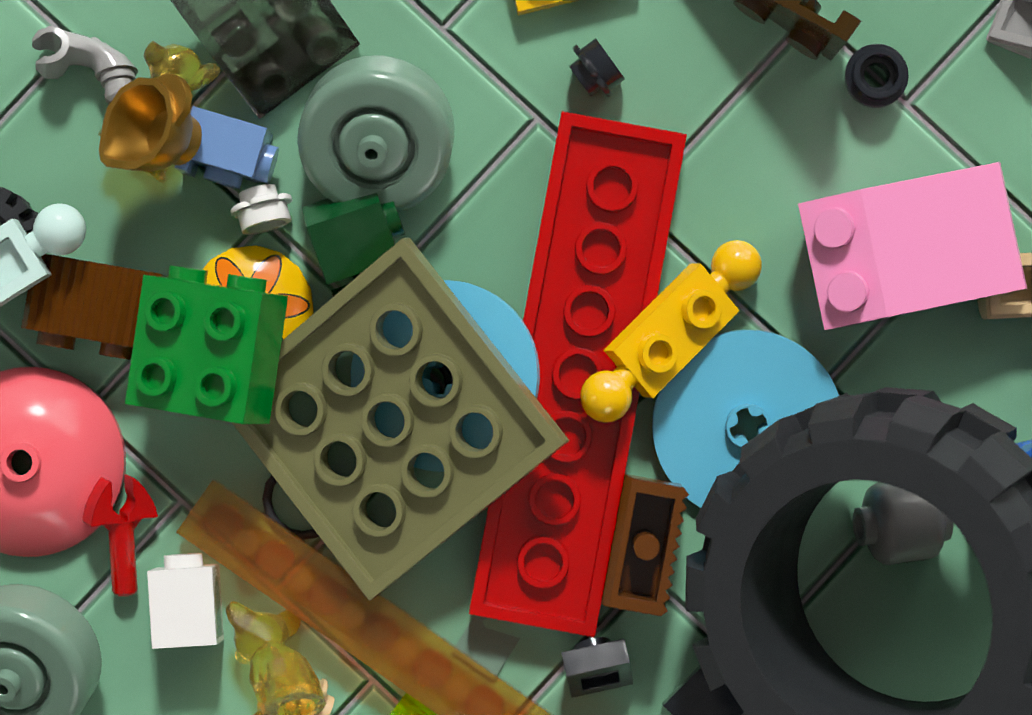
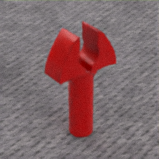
M124 474V488L127 498L126 503L120 508L119 514L113 510L111 505L113 498L112 482L101 477L88 497L82 519L85 524L91 527L102 525L108 531L112 592L120 597L131 596L138 590L134 529L141 519L158 517L155 504L146 489L137 479L127 474Z

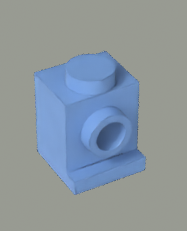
M193 106L191 116L201 126V144L198 152L189 162L183 165H175L174 168L184 175L195 178L198 166L205 167L204 179L235 189H240L243 179L255 183L263 182L269 184L279 153V147L270 145L273 137L272 133L266 127Z

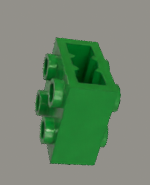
M169 265L168 277L143 275L125 404L238 424H270L288 296L265 292L267 280L228 274L226 286L206 283L208 271Z

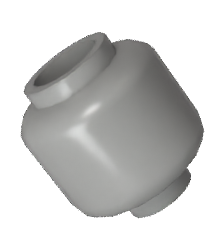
M878 482L870 486L864 495L862 507L855 508L853 512V530L860 546L867 545L874 559L884 565L917 562L934 558L941 552L944 542L949 541L953 534V523L936 507L913 493L885 483Z

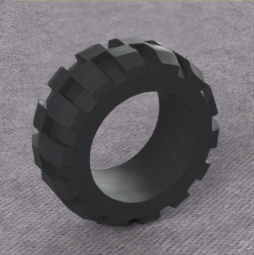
M884 387L864 394L850 396L846 393L816 403L813 407L780 418L743 445L740 462L733 471L716 477L696 517V531L705 535L702 550L686 556L685 607L688 612L704 613L708 636L692 645L710 691L726 684L744 711L742 715H1032V458L1014 442L1017 437V428L974 403L962 408L943 403L932 390ZM839 481H874L889 484L913 493L932 504L948 517L972 547L984 572L990 593L992 631L986 661L969 693L951 699L924 702L891 697L877 692L851 677L835 663L817 640L805 615L799 593V549L803 533L813 511L825 494Z

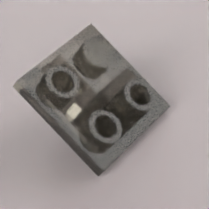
M170 0L259 119L360 45L330 0Z

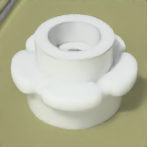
M274 184L258 185L240 192V203L231 209V215L239 220L243 234H259L278 229L291 222L287 204L292 202V197L287 193H280L278 195Z

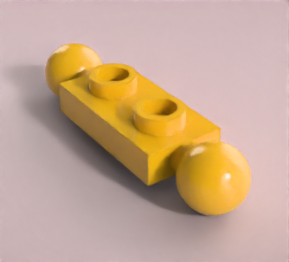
M733 240L722 244L715 251L711 261V274L708 273L701 263H690L603 350L617 368L614 371L594 373L585 381L580 395L581 404L585 412L597 421L612 422L624 416L630 408L632 402L631 389L633 387L643 397L654 398L740 311L727 296V293L730 290H745L758 280L762 270V261L758 251L745 241Z

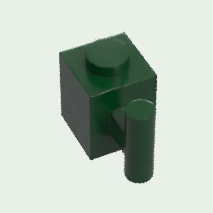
M377 193L338 203L332 202L327 198L302 207L306 229L327 285L351 276L355 279L396 244L394 238L405 235L394 201L381 204ZM347 285L332 289L333 297Z

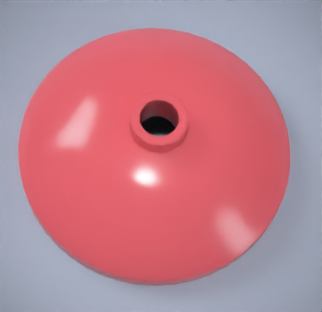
M19 367L7 369L0 372V553L20 557H39L64 551L84 541L100 527H91L85 524L82 519L88 497L101 477L112 482V508L115 507L118 501L126 471V451L122 432L114 414L105 401L92 388L79 379L61 371L48 368ZM19 450L28 452L32 458V467L24 475L15 472L11 463L13 455Z

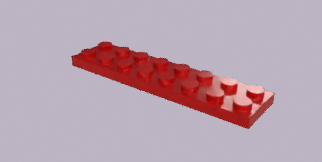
M561 111L523 322L532 336L539 359L540 384L537 400L570 441L488 506L469 609L470 615L595 637L639 392L635 387L631 389L632 402L624 416L616 421L600 422L591 418L583 409L580 398L581 389L585 381L594 373L614 371L617 368L603 350L658 295L687 134Z

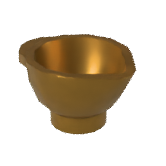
M164 73L155 79L138 77L119 89L107 107L102 125L99 155L101 162L106 167L150 172L165 169L172 164H186L196 155L202 140V130L199 122L191 116L192 93L185 79L177 75Z

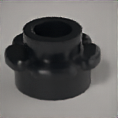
M596 38L581 49L576 44L573 47V51L579 59L569 65L570 69L590 96H593L599 90H602L607 97L612 96L613 94L610 90L624 81V76Z

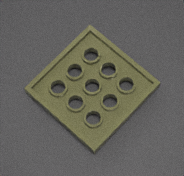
M402 238L282 340L270 424L232 423L369 601L379 596L570 441L410 238ZM394 310L404 313L410 319L413 327L411 340L402 348L390 344L383 333L384 320ZM345 351L357 354L364 364L365 373L363 380L356 387H349L343 384L336 374L337 359ZM432 361L444 364L452 374L453 385L449 394L444 398L430 395L423 385V371ZM297 391L308 393L316 402L317 416L309 427L299 425L290 415L289 402ZM383 402H391L397 405L404 415L403 430L396 438L385 436L378 430L375 424V412ZM470 413L484 415L492 425L493 437L485 449L472 447L463 437L462 424ZM336 441L348 444L355 452L356 468L349 477L336 474L328 463V451ZM421 453H431L438 457L443 464L444 478L437 488H428L422 485L415 476L414 464ZM374 492L388 495L395 504L396 517L390 527L378 526L368 516L367 502Z

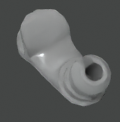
M48 26L38 30L32 39V47L39 51L47 49L56 52V54L43 56L36 61V70L44 78L58 79L65 74L68 66L71 65L89 67L94 71L96 79L101 82V86L105 88L104 96L108 104L111 103L121 87L136 79L135 76L139 72L124 54L103 43L97 37L90 38L54 26Z

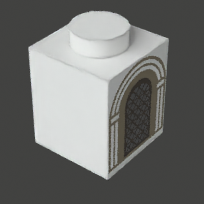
M202 553L165 555L164 567L147 571L152 649L217 645L224 640L220 565H203Z

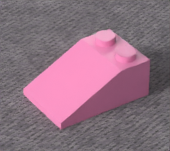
M1001 162L859 189L798 203L824 330L843 328L1027 289Z

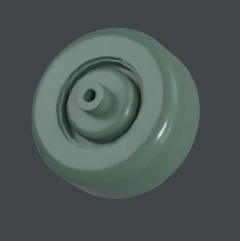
M374 55L354 58L328 71L311 91L298 127L297 143L300 160L314 186L332 202H344L377 193L381 204L394 201L397 212H401L425 200L444 178L449 166L454 143V118L450 104L442 89L420 68L404 60L388 56Z
M1 585L0 715H80L98 685L102 668L100 646L92 627L72 604L55 593L31 585Z

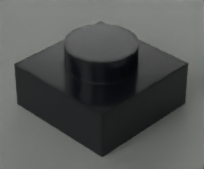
M606 637L590 638L576 644L574 650L561 652L571 698L633 684L625 638L611 641Z

